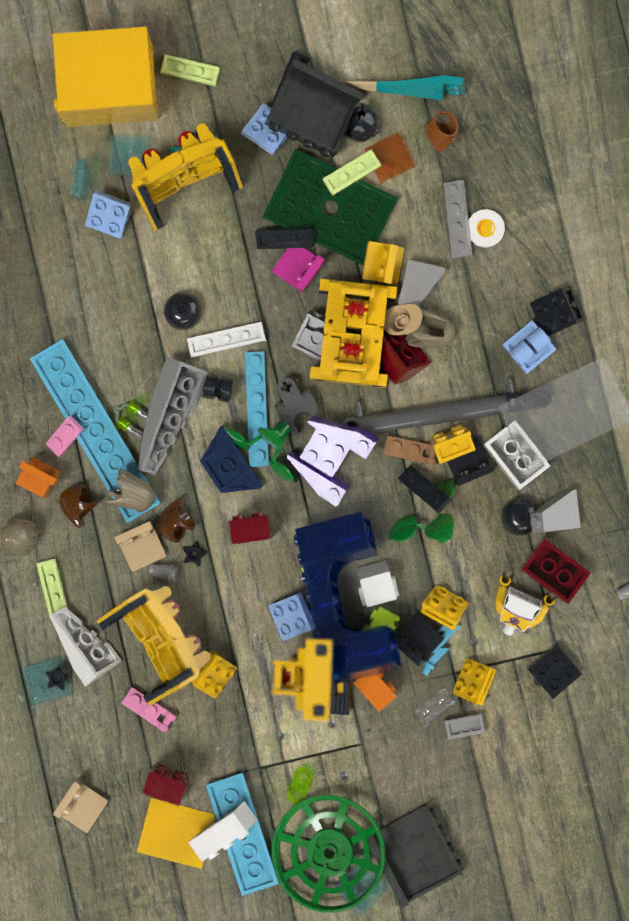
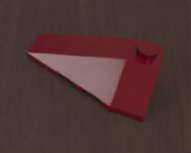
M384 329L380 362L384 371L395 385L408 381L431 364L420 347L408 345V341L405 339L406 335H391Z

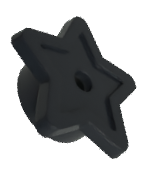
M196 541L191 547H183L186 553L184 563L193 562L200 566L201 558L207 552L200 549L199 543Z
M60 665L54 671H46L45 673L49 678L48 688L57 686L64 690V682L70 678V675L63 673Z

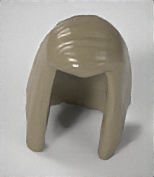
M421 309V324L415 331L409 333L408 345L423 348H441L449 345L455 336L452 322L431 311Z
M120 468L116 480L120 488L107 492L108 495L116 497V499L108 497L105 503L133 509L137 512H143L150 508L155 499L152 487L146 481Z
M10 518L8 524L0 532L2 548L14 555L29 554V551L35 548L39 540L37 537L39 534L37 524L22 518Z

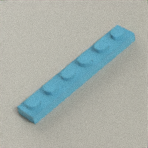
M264 351L245 352L248 441H252L260 436L258 432L260 427L267 429ZM262 438L249 446V466H269L268 442Z

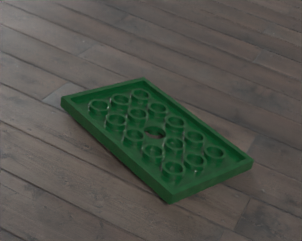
M295 149L262 218L282 228L312 227L314 243L364 266L367 244L369 241L378 242L398 197L362 180L356 181L332 196L322 179L338 169ZM328 201L335 202L338 207L337 212L334 215L325 214L323 211L324 203Z

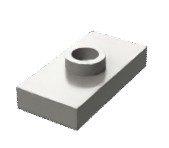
M482 713L444 720L447 740L486 733Z

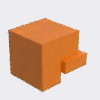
M32 457L29 463L21 462L19 468L22 469V472L16 484L47 499L52 487L56 486L59 480L57 478L61 471Z

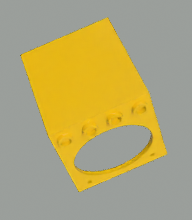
M147 27L53 34L57 98H54V107L67 127L158 120L153 46Z

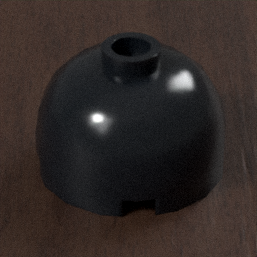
M360 103L361 108L358 106L355 108L348 124V131L346 130L344 133L345 137L355 142H365L371 137H375L379 131L378 115L371 107L364 103Z
M179 292L167 299L164 305V316L172 328L187 330L199 323L202 308L194 295L187 292Z
M515 498L507 502L501 513V523L505 530L517 536L531 533L530 514L537 507L533 502L525 498Z

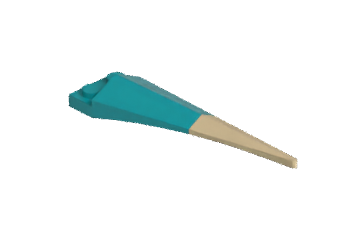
M447 75L399 81L338 80L354 89L443 100L445 92L452 96H459V94L465 93L464 79Z

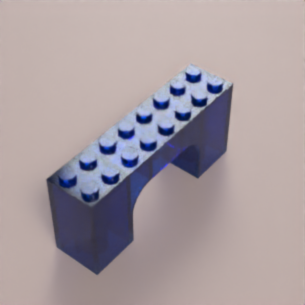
M361 511L295 529L294 542L299 547L300 553L297 556L299 564L303 566L302 580L307 585L308 591H305L306 599L311 604L309 614L315 624V629H313L314 637L321 640H334L332 683L340 684L403 668L394 629L383 625L359 632H351L347 627L338 587L340 571L351 562L378 556L370 518Z

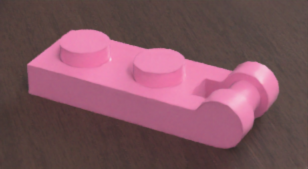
M132 687L122 701V704L155 725L161 731L167 733L169 730L168 726L172 721H175L177 716L156 702L148 706L143 698L144 694ZM160 714L165 716L162 722L157 719Z

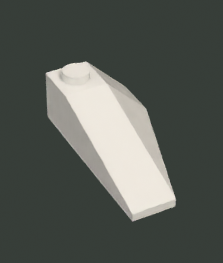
M66 607L50 615L70 663L85 687L122 662L108 642L104 643L96 636V632L93 630L89 631L83 626L82 621Z

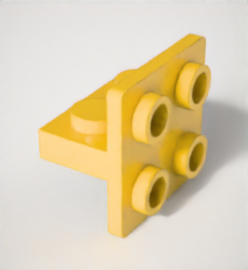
M369 241L362 279L398 285L404 248L398 245Z
M461 424L450 428L451 431L435 433L432 435L433 438L429 439L440 464L476 450L470 436L471 433L466 426H461Z
M436 585L423 601L421 613L454 631L463 613L469 606V602L451 593L446 588Z
M211 649L209 652L211 655L210 661L200 669V676L191 682L194 687L215 699L229 679L232 678L237 667Z
M466 658L455 684L453 694L474 704L483 705L496 669Z

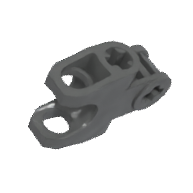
M285 377L279 380L277 391L282 402L274 405L280 419L290 426L291 434L294 437L298 435L294 424L295 417L299 413H307L311 417H319L317 404L309 389L299 392L291 378ZM285 382L287 385L291 384L292 386L288 393L286 390H281Z

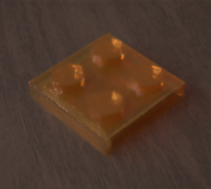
M399 133L364 149L365 153L372 149L381 164V167L374 170L380 184L415 168Z

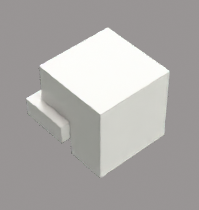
M386 560L356 568L360 585L357 588L362 606L367 605V607L397 599L396 596H399L396 580L394 576L390 575Z

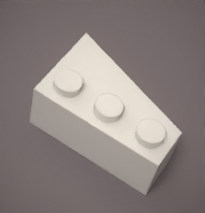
M243 801L235 810L228 812L223 818L212 823L194 836L188 843L201 861L206 858L211 860L219 854L218 850L221 848L226 850L234 844L233 840L236 838L240 841L249 834L247 831L257 821V818L246 802Z

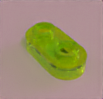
M308 767L297 768L291 780L287 798L294 805L305 800L313 780V773ZM304 773L307 775V779L301 780L299 776ZM299 792L300 797L297 799L294 798L293 793Z

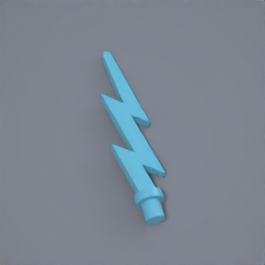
M444 625L438 630V632H445L442 635L444 640L432 652L435 654L427 662H424V668L421 673L428 676L430 671L434 670V665L450 649L441 647L462 625L457 626L454 631Z

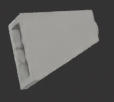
M408 259L398 305L416 304L420 306L443 276L446 268Z
M577 490L561 491L530 514L532 533L581 528Z

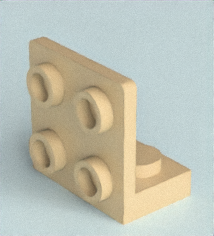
M151 521L114 537L117 544L120 545L132 572L166 557V553Z
M76 780L53 815L57 818L62 816L85 833H88L108 803V800L79 780Z

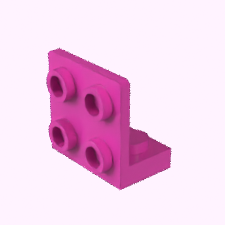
M287 248L272 269V272L303 293L324 264L325 259L319 255L316 257L305 248Z

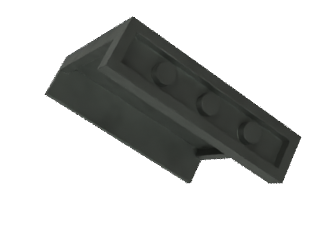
M295 59L289 67L265 125L274 132L285 134L292 141L297 140L303 143V146L308 149L319 151L324 157L333 158L338 153L337 149L363 93Z
M426 804L380 828L386 849L383 873L402 908L409 905V902L449 880L459 875H464L462 872L464 866L459 858L455 859L452 854L455 852L453 845L450 841L446 842L443 837L446 834L441 824H436L434 818L437 816L433 808H428ZM375 833L367 837L372 853L378 864H380V845Z

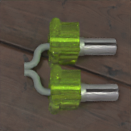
M134 399L129 404L125 403L121 407H116L114 410L116 412L115 420L117 421L115 428L117 430L121 429L124 432L128 431L142 438L136 432L143 435V432L133 427L132 423L126 420L125 416H121L118 419V410L127 406L125 409L127 414L138 415L144 419H147V417L143 414L148 415V413L141 409L142 406L137 404Z

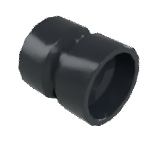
M207 373L202 398L213 400L216 397L218 401L229 403L234 379L228 377L219 379L218 375Z

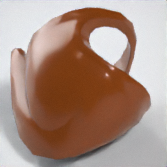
M444 110L436 113L431 121L426 122L425 126L426 136L436 152H441L450 146L458 132L456 118L450 112ZM444 114L450 118V123L444 124L435 120L437 115Z

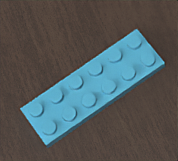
M243 772L206 784L217 821L228 812L235 810L243 801L246 802L257 818V821L247 831L249 834L240 841L238 838L233 840L234 844L227 849L241 895L244 896L279 884Z

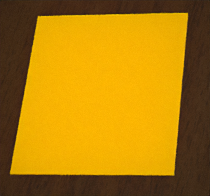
M151 798L137 852L202 869L204 860L201 861L188 842L214 823L216 815Z

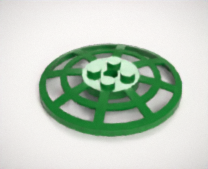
M319 795L299 802L283 816L273 836L271 858L277 880L294 901L310 910L322 913H335L357 906L375 890L384 871L386 849L378 824L365 808L346 797ZM324 800L340 802L338 813L322 812L315 814L309 804ZM350 805L360 811L370 821L372 826L363 831L353 819L346 816L347 806ZM303 809L308 819L299 826L294 836L283 833L290 818L297 811ZM336 818L334 829L324 830L319 819ZM344 821L350 824L358 834L348 838L341 832ZM312 824L316 834L311 840L300 838L303 831ZM375 833L380 845L379 866L369 862L370 848L367 837ZM280 841L291 843V860L294 868L284 873L279 859ZM362 841L364 847V860L354 856L353 845ZM297 846L307 848L308 860L301 864L298 862ZM328 847L333 848L335 851L333 858H329L326 855ZM353 864L361 867L357 876L352 881H349L345 872L349 866ZM312 867L320 874L318 883L316 884L311 881L303 871ZM366 870L376 873L377 875L371 886L360 897L356 898L352 887L362 879ZM298 875L308 887L315 890L312 900L309 901L299 895L287 880ZM337 875L343 885L335 888L325 887L327 878ZM345 891L349 903L337 906L319 904L322 893L336 894Z

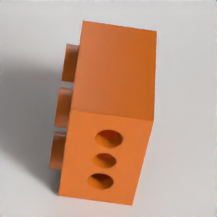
M369 665L353 680V683L380 712L397 697L394 693L397 690L389 681L385 683L382 680L384 675L376 666L372 668Z

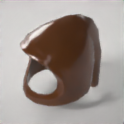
M85 484L68 487L61 493L59 499L62 511L77 528H81L80 520L100 502L99 500H93L89 496Z
M181 498L176 499L166 507L157 520L158 531L163 537L174 543L181 541L187 529L195 530L193 520L179 506L182 501Z

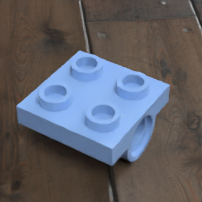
M263 103L244 127L241 134L273 155L283 145L287 137L281 132L270 130L265 125L271 108Z
M95 190L85 226L121 239L130 218L132 203Z
M530 321L502 345L526 375L557 350L545 332L537 327L533 321Z
M302 593L268 605L282 641L316 629Z

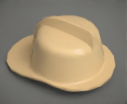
M405 304L389 308L385 313V331L391 335H405L415 331L422 321L420 307L416 304Z

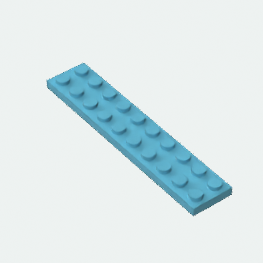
M62 339L31 357V362L65 419L68 416H72L84 428L77 439L107 490H117L120 488L116 481L120 468L148 483L65 341ZM155 494L153 504L143 512L122 507L118 508L126 522L129 523L161 503Z

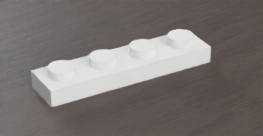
M262 322L187 338L191 358L266 341Z

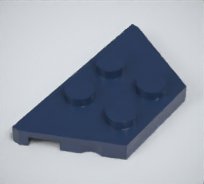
M220 426L202 456L201 464L220 493L261 489L263 486L224 427Z

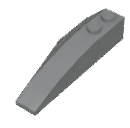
M169 357L166 358L148 410L140 451L139 470L153 475L157 473L167 456L166 451L171 444L175 443L177 439L175 436L180 428H184L187 423L185 420L189 413H193L208 373L207 371Z

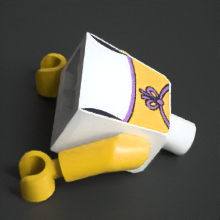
M502 575L499 579L501 586L498 587L495 598L497 613L501 615L500 621L505 623L502 631L512 636L516 629L525 631L527 628H532L541 623L549 610L548 606L553 605L555 599L553 598L550 603H547L546 598L548 594L543 596L541 601L510 586L507 589L506 587L510 584L511 578L509 577L508 583H503Z

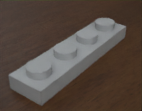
M464 180L444 183L452 259L472 256Z

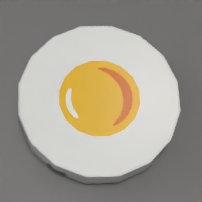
M488 209L479 210L468 220L470 239L476 246L482 248L492 247L504 235V221L495 211Z

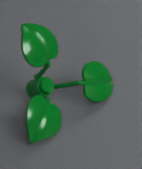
M280 420L273 429L260 427L258 429L260 436L252 441H246L238 432L227 428V426L224 427L234 444L246 451L249 450L248 446L263 438L276 450L272 461L269 460L268 462L272 471L283 480L293 483L297 482L288 468L277 461L279 452L284 450V438L291 432L288 424Z
M448 479L435 485L451 498L455 491L456 482L454 479ZM440 512L438 517L425 527L420 523H416L417 518L415 516H405L393 525L389 533V540L403 542L410 539L416 533V527H420L428 538L436 539L439 543H445L453 539L454 518L451 514H441Z

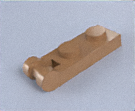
M387 436L383 455L436 465V454L431 444ZM424 450L429 451L428 458L422 457Z

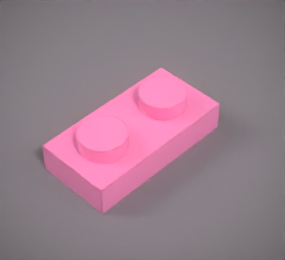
M68 416L46 442V445L60 457L81 434L84 428L72 416Z

